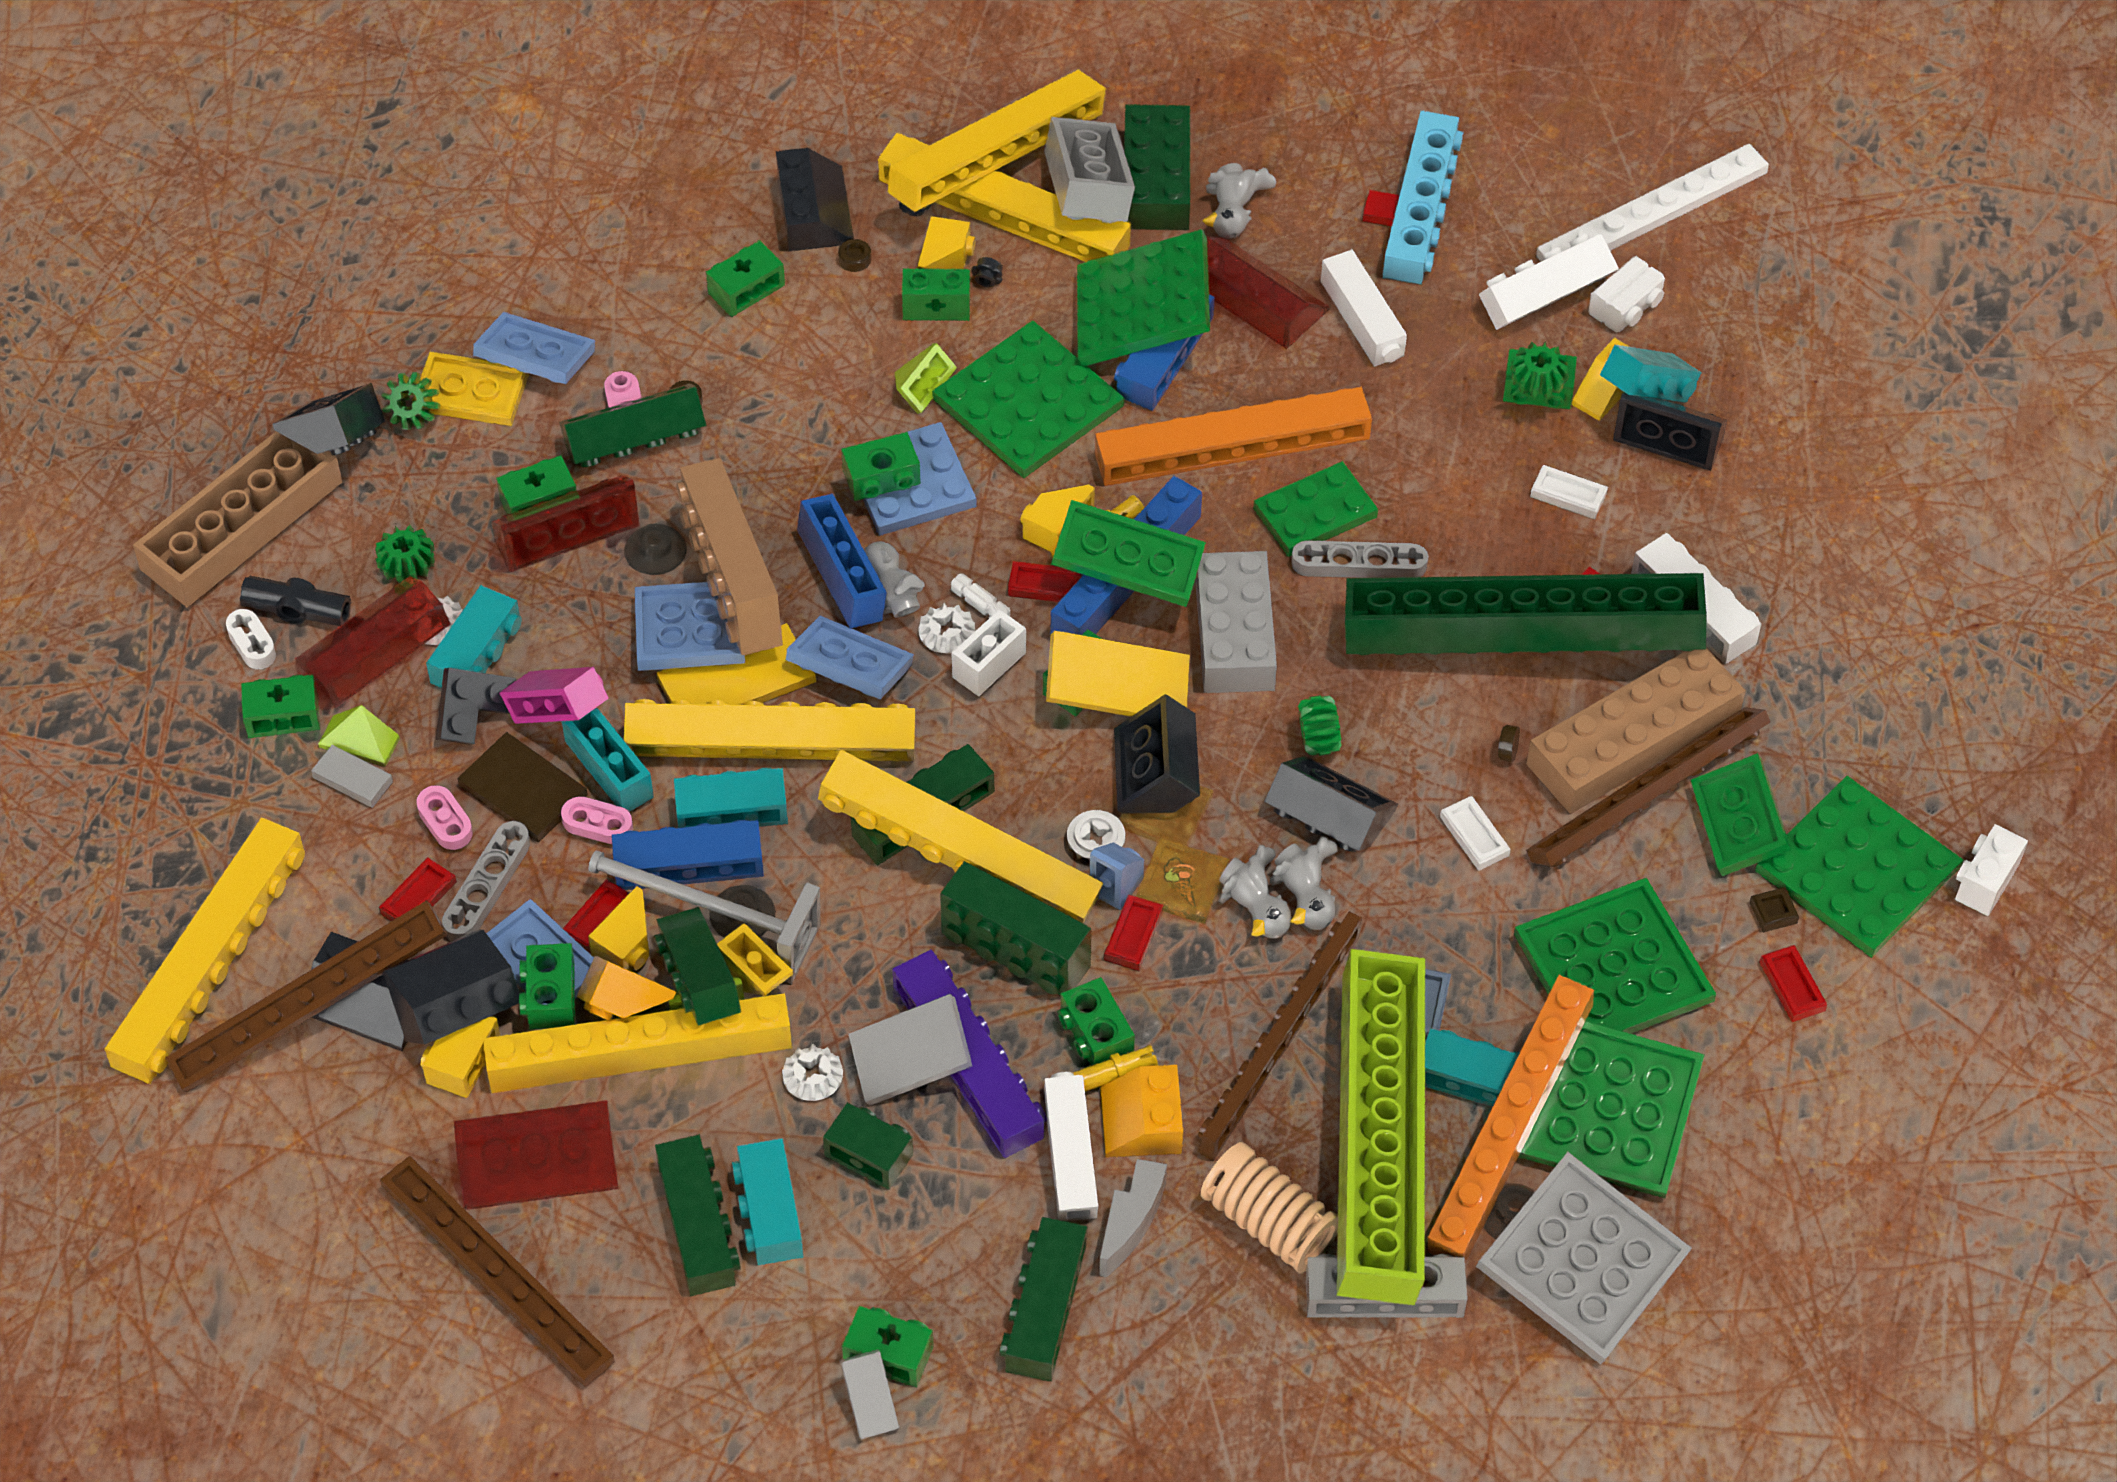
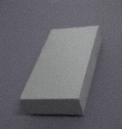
M331 745L311 770L314 779L373 808L393 783L391 774L334 745Z
M874 1350L840 1360L860 1439L899 1429L880 1351Z

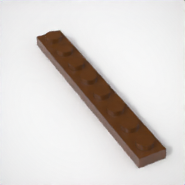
M1744 707L1528 848L1526 851L1531 862L1555 867L1567 861V855L1575 850L1592 845L1596 841L1595 837L1599 834L1619 827L1623 824V819L1631 813L1645 810L1651 805V800L1660 794L1674 791L1678 788V783L1686 777L1695 776L1706 769L1705 765L1712 760L1729 755L1733 751L1732 747L1741 741H1747L1759 735V730L1770 723L1766 710Z
M426 900L167 1056L165 1059L181 1089L188 1092L383 974V970L406 961L448 934L433 907Z
M1349 911L1341 923L1338 921L1334 923L1327 937L1328 944L1324 950L1319 948L1311 959L1309 965L1311 970L1306 977L1300 976L1297 979L1291 992L1292 999L1288 1005L1282 1004L1278 1008L1273 1019V1028L1269 1033L1263 1032L1259 1037L1254 1049L1256 1054L1251 1061L1245 1060L1240 1066L1236 1075L1237 1083L1232 1090L1227 1088L1221 1095L1217 1104L1218 1112L1213 1119L1208 1117L1202 1124L1198 1137L1201 1138V1155L1212 1161L1215 1160L1350 953V950L1359 939L1362 917Z
M408 1156L380 1179L382 1187L584 1387L589 1385L615 1362L614 1355L411 1156Z

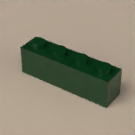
M692 384L683 385L559 422L570 461L574 464L580 463L581 468L601 463L600 457L612 453L614 458L634 453L633 447L646 444L647 448L661 446L667 443L665 438L677 434L679 439L688 438L699 434L698 428L707 426L696 386Z
M969 744L958 750L948 752L941 761L929 768L919 770L912 779L906 782L963 812L995 792L994 771ZM851 817L852 837L877 866L908 847V845L900 846L889 839L888 835L875 828L871 830L862 827L856 822L855 818Z
M696 907L656 919L659 934L653 935L659 956L663 958L667 974L671 975L676 994L680 995L684 1012H692L697 1025L742 1013L735 981L700 908Z
M700 1134L655 1144L657 1164L690 1297L736 1286L734 1271L741 1270L736 1247H728L726 1237L732 1236L728 1214L720 1215L718 1204L723 1203L724 1200L719 1180L712 1181L709 1172L715 1169L711 1147L703 1148Z
M1042 1217L1039 1230L1032 1229L1027 1252L1032 1253L1030 1264L1023 1263L1018 1281V1286L1023 1287L1021 1298H1013L1009 1314V1321L1014 1322L1011 1334L1004 1333L1000 1347V1356L1005 1357V1372L1052 1382L1087 1247L1088 1226Z

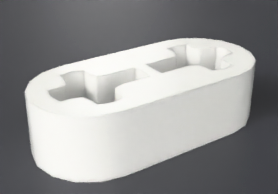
M239 609L232 612L226 619L227 631L230 640L245 663L253 669H264L272 665L276 659L274 644L256 614L248 609ZM244 624V626L249 627L250 632L245 634L242 628L237 626ZM257 644L264 653L258 654L256 651L253 652L252 646Z

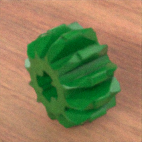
M1531 341L1528 349L1520 347L1514 360L1511 362L1510 370L1512 371L1511 379L1513 385L1519 386L1521 394L1532 393L1533 399L1538 394H1542L1547 399L1552 395V392L1560 394L1563 384L1566 383L1569 376L1567 355L1560 354L1559 346L1551 349L1548 348L1546 341L1542 346H1537Z
M412 372L409 378L405 373L398 374V383L394 381L387 382V386L392 390V393H382L381 395L382 399L390 400V404L383 407V412H394L390 422L392 424L401 422L402 429L410 430L413 424L417 429L424 428V419L428 421L435 420V416L430 412V409H440L441 407L440 403L432 402V398L439 395V390H428L432 380L426 377L420 381L421 377L418 372ZM410 395L416 396L417 400L412 403V407L406 406L405 402L410 399Z
M409 525L405 530L401 531L395 526L393 534L383 532L382 541L376 543V564L387 580L396 578L401 585L405 579H410L415 584L418 575L428 577L429 568L434 567L435 549L433 541H431V538H427L424 530L420 529L414 532L412 526Z
M1321 695L1301 700L1298 705V715L1305 751L1308 755L1318 756L1329 755L1332 752L1339 751L1342 745V738L1335 700L1331 696Z

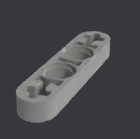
M1302 541L1293 548L1291 564L1294 571L1303 576L1353 578L1421 577L1427 570L1429 556L1424 547L1413 543ZM1344 554L1349 556L1352 561L1342 565L1336 563L1333 558L1336 555ZM1305 555L1310 556V562L1304 561ZM1322 555H1327L1326 563H1322ZM1373 555H1379L1384 557L1387 562L1377 566L1371 564L1368 558ZM1393 557H1397V565H1393ZM1408 558H1414L1416 564H1409Z
M509 821L502 824L496 830L442 918V925L448 934L446 937L449 941L452 942L480 929L530 847L529 834L526 826L522 823ZM515 836H519L520 841L513 840L509 847L507 846L506 838L513 839ZM492 862L505 864V869L498 874H490L485 870L487 865ZM475 890H483L488 894L485 900L477 903L468 900V895ZM465 917L467 926L460 925L457 929H454L453 923L460 924Z

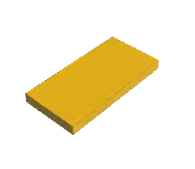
M785 623L781 625L783 645L745 655V663L670 668L657 672V680L669 703L674 700H687L692 704H706L709 701L718 700L724 701L728 705H742L747 701L763 703L816 682V674L811 670H805L799 665L786 660L787 648L796 638L788 624Z
M1054 630L1050 635L1046 702L1132 717L1164 694H1167L1187 707L1190 655Z

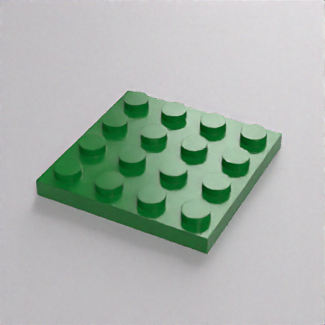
M1203 229L1162 241L1152 242L1148 245L1121 251L1077 265L1078 359L1083 367L1210 332L1207 237Z
M1033 320L932 391L933 400L1023 479L1124 407V397L1088 366L1083 367L1074 354Z
M1847 775L1786 834L1791 850L1757 863L1755 871L1778 889L1786 887L1790 898L1872 958L1961 868L1963 859Z
M1647 877L1515 926L1514 936L1548 995L1559 975L1594 990L1593 1007L1586 1022L1632 1034L1715 1002L1716 992Z
M1585 1021L1518 1157L1556 1167L1566 1153L1569 1152L1608 1183L1665 1199L1705 1054Z

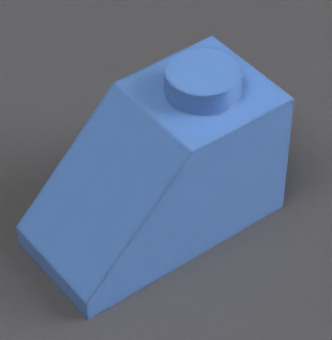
M1114 842L1093 849L1090 853V876L1103 882L1098 898L1119 910L1122 909L1128 895H1132L1144 879V859L1131 848H1123Z

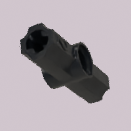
M250 575L245 577L241 586V606L276 613L281 620L290 624H302L307 619L342 627L343 624H347L352 604L350 596L316 589L312 583L302 578H289L285 583Z

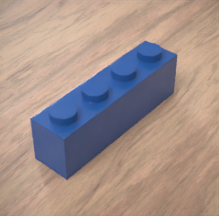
M1209 295L1210 323L1214 316L1215 297ZM1203 334L1129 354L1125 363L1121 362L1115 371L1114 381H1117V392L1125 400L1153 411Z
M834 494L802 500L797 531L849 628L882 621L887 592Z
M736 820L732 823L713 825L702 823L693 827H664L652 831L638 832L630 830L622 834H612L613 860L682 885L764 877L758 820ZM615 877L616 885L624 890H634L636 886L641 889L646 888Z

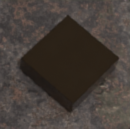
M1786 887L1751 896L1749 903L1763 933L1798 924L1799 915Z

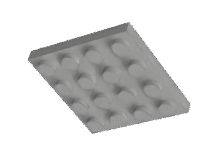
M1567 1152L1479 1260L1476 1267L1599 1364H1602L1692 1248Z

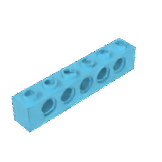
M1420 111L1385 254L1383 278L1422 285L1424 273L1431 272L1435 253L1430 252V248H1437L1440 228L1436 227V223H1443L1446 204L1441 202L1442 198H1449L1452 179H1447L1448 174L1454 175L1458 155H1453L1454 150L1460 151L1463 131H1458L1459 117Z

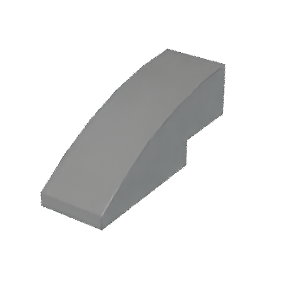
M1137 1159L1130 1192L1114 1190L1100 1256L1099 1276L1108 1277L1137 1247L1147 1232L1161 1203L1166 1185L1167 1164Z

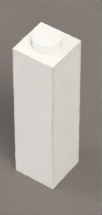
M1349 250L1322 260L1321 283L1374 367L1386 362H1394L1405 355L1407 334L1354 251Z
M1071 1072L1055 1073L1051 1078H1045L1044 1097L1058 1220L1097 1218L1098 1201L1083 1075H1074Z

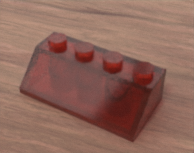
M1206 236L1209 295L1215 297L1214 302L1285 349L1289 348L1329 311L1327 304L1228 239Z
M623 475L602 480L598 484L578 491H571L564 496L538 503L533 507L513 514H506L499 519L491 521L495 543L510 573L640 526L635 484L631 478Z
M409 576L299 655L295 660L307 675H314L318 688L337 708L443 631L451 623L438 598L421 580Z
M607 1100L454 1121L456 1154L465 1210L619 1189Z

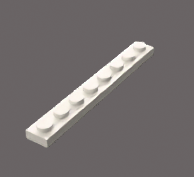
M1747 144L1537 247L1536 257L1542 262L1544 261L1543 254L1559 246L1563 252L1571 248L1570 241L1586 233L1589 238L1601 233L1609 250H1612L1766 174L1769 164L1750 144Z

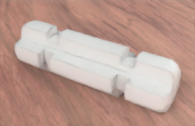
M958 574L952 580L951 590L961 598L965 596L964 600L983 615L987 616L989 614L990 618L1000 609L1010 616V608L1001 601L996 602L997 598L977 583L971 584L973 580L965 574Z

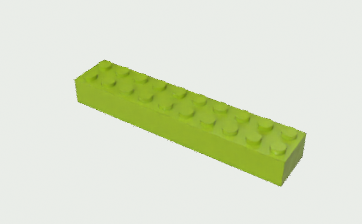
M1351 949L1342 974L1337 1296L1415 1305L1424 1283L1425 958Z

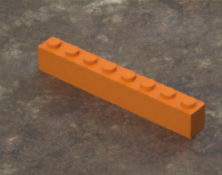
M1362 387L1344 388L1334 392L1317 395L1309 394L1300 398L1275 400L1271 403L1242 406L1237 409L1208 412L1203 415L1185 418L1178 417L1163 422L1144 423L1134 427L1117 430L1110 429L1105 432L1095 433V457L1104 486L1369 440L1372 416Z
M1558 976L1428 1236V1253L1465 1257L1466 1264L1593 1007V989L1564 976Z

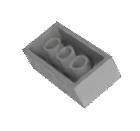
M1051 117L1044 152L1062 216H1067L1074 220L1084 218L1099 219L1106 223H1114L1116 221L1127 222L1135 186L1116 124Z
M1267 551L1203 553L1195 583L1204 693L1275 691L1277 662Z

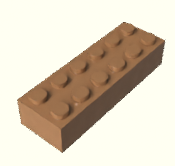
M277 431L274 432L133 544L140 570L184 606L189 607L342 483L337 457L335 455L332 456L329 451L316 454Z
M721 458L680 467L682 482L676 483L680 502L685 505V508L680 509L681 521L684 529H691L689 531V539L693 551L699 550L700 552L698 553V561L702 573L709 574L707 576V583L712 597L718 596L719 598L716 599L717 609L721 620L727 619L728 621L726 622V631L730 643H737L742 656L782 646L778 594Z
M1707 648L1706 650L1684 651L1530 740L1526 765L1569 814H1572L1671 756L1740 711L1746 690Z

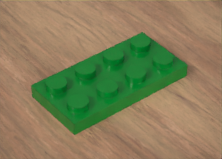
M1071 500L1051 565L1187 607L1206 542Z

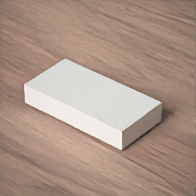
M1543 465L1531 489L1530 497L1595 519L1607 495L1608 487Z
M1472 796L1441 810L1440 818L1478 871L1510 856L1511 849Z

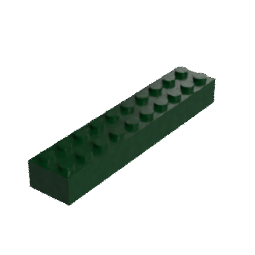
M1704 573L1346 578V654L1365 656L1370 654L1404 655L1407 653H1430L1437 655L1441 653L1476 654L1479 652L1509 654L1513 652L1548 653L1556 651L1582 653L1585 651L1620 652L1644 650L1654 652L1657 650H1706L1707 612Z

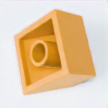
M595 955L577 997L585 1001L584 1009L610 1021L613 1014L624 1019L674 998L676 991Z
M1177 1065L1139 1066L1101 1087L1106 1158L1182 1154L1183 1124Z

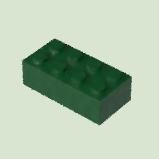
M1125 104L1124 154L1135 186L1127 222L1131 224V229L1189 230L1190 105Z
M965 861L940 893L941 933L953 943H962L972 948L983 959L988 961L994 960L1004 965L1015 976L1020 978L1026 977L1036 982L1049 994L1061 996V993L1077 987L1091 967V927Z

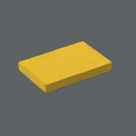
M429 352L420 381L426 377L430 378L432 383L428 390H439V395L433 397L432 402L440 403L441 407L440 409L431 408L430 412L433 414L512 426L529 373H523L515 368L499 363H491L487 360ZM416 396L413 397L412 403L417 401Z

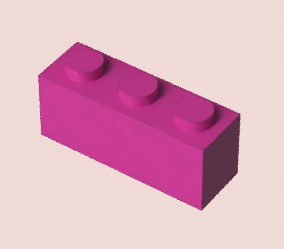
M594 667L529 671L500 692L515 724L580 720L609 699L603 687L602 678L595 671Z

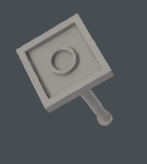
M597 850L593 853L589 862L588 870L597 874L601 871L779 934L777 955L793 970V975L784 981L791 985L821 926L820 887L807 882L789 918L784 921L606 858L603 852Z

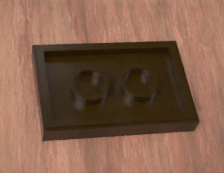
M508 732L503 734L457 778L460 787L506 820L520 822L525 825L529 836L538 843L562 821L561 810L568 800L588 795L586 787Z

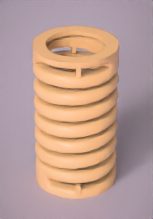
M1244 1142L1233 1145L1220 1157L1207 1175L1202 1185L1200 1196L1205 1201H1212L1213 1206L1218 1211H1224L1228 1219L1236 1221V1224L1241 1229H1247L1250 1236L1258 1238L1264 1247H1270L1273 1254L1281 1256V1259L1286 1264L1294 1267L1296 1272H1305L1308 1257L1324 1254L1338 1234V1214L1330 1211L1323 1215L1325 1206L1321 1201L1313 1203L1312 1194L1309 1192L1302 1193V1188L1299 1184H1291V1180L1287 1175H1279L1278 1168L1268 1166L1265 1158H1255V1151ZM1222 1171H1224L1225 1174L1223 1175L1219 1184L1215 1186L1214 1184L1218 1176Z

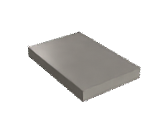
M951 994L848 1034L864 1100L870 1106L973 1066L956 1000Z

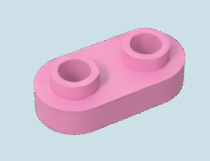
M619 371L611 374L605 380L604 387L608 407L641 398L638 380L633 374Z
M430 786L422 790L417 797L418 812L437 842L442 847L451 850L466 846L473 835L471 822L452 793L442 786ZM434 807H441L438 811H432ZM453 832L459 833L457 835L450 836V834Z
M575 797L568 800L561 810L564 828L574 835L612 844V834H622L623 832L633 830L631 814L625 808L586 797ZM578 818H585V819H586V820L583 821V822L575 821V820H577ZM613 827H619V828H620V829H618V830H610V829L613 828Z

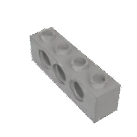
M1332 1254L1308 1257L1306 1269L1307 1317H1464L1467 1304L1465 1257H1454L1449 1254L1424 1257V1280L1432 1283L1433 1286L1421 1288L1415 1305L1337 1296V1257Z

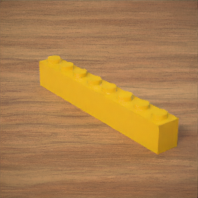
M1078 69L890 165L888 193L916 212L1045 145L1051 117L1091 121L1102 115L1106 88Z
M896 133L878 158L879 181L888 184L890 165L930 145L920 142L915 138ZM993 171L935 201L937 204L1084 262L1127 251L1130 247V223L1121 221L1106 223L1099 219L1091 218L1074 220L1067 216H1062L1056 194L1035 187L1031 183H1025L1007 176L1000 171Z
M639 699L634 703H625L624 741L636 756L835 760L840 750H843L861 760L914 761L915 708H908V706L903 704H890L887 708H876L866 703L852 704L851 707H836L835 704L827 702L817 703L815 706H800L795 702H782L778 706H766L757 701H747L742 705H728V703L718 700L709 701L706 704H692L687 700H674L670 704H657L653 700Z
M840 750L820 785L818 800L822 801L823 805L829 810L836 813L843 812L855 818L856 822L862 827L871 830L875 828L888 835L889 839L900 846L908 845L920 851L921 855L927 860L934 863L941 862L953 868L955 873L965 861L1083 924L1099 897L1103 882L843 750Z
M261 817L104 1048L111 1068L148 1084H151L157 1073L164 1071L168 1064L165 1058L171 1054L177 1043H182L189 1032V1025L197 1013L200 1014L205 1010L209 1001V995L217 984L219 985L225 980L229 965L236 955L242 954L245 950L249 935L255 926L258 927L263 923L267 914V908L274 898H278L283 893L286 880L292 871L297 870L301 866L305 857V850L299 832Z
M785 994L739 1000L742 1013L702 1025H697L692 1012L685 1013L684 1009L630 1016L624 1019L617 1018L610 1021L603 1020L483 1038L491 1093L792 1049Z

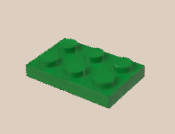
M1343 461L1255 499L1253 503L1254 511L1288 557L1292 556L1293 548L1296 544L1302 541H1326L1378 517L1377 506Z
M1758 753L1690 780L1717 868L1722 876L1791 850L1763 761Z

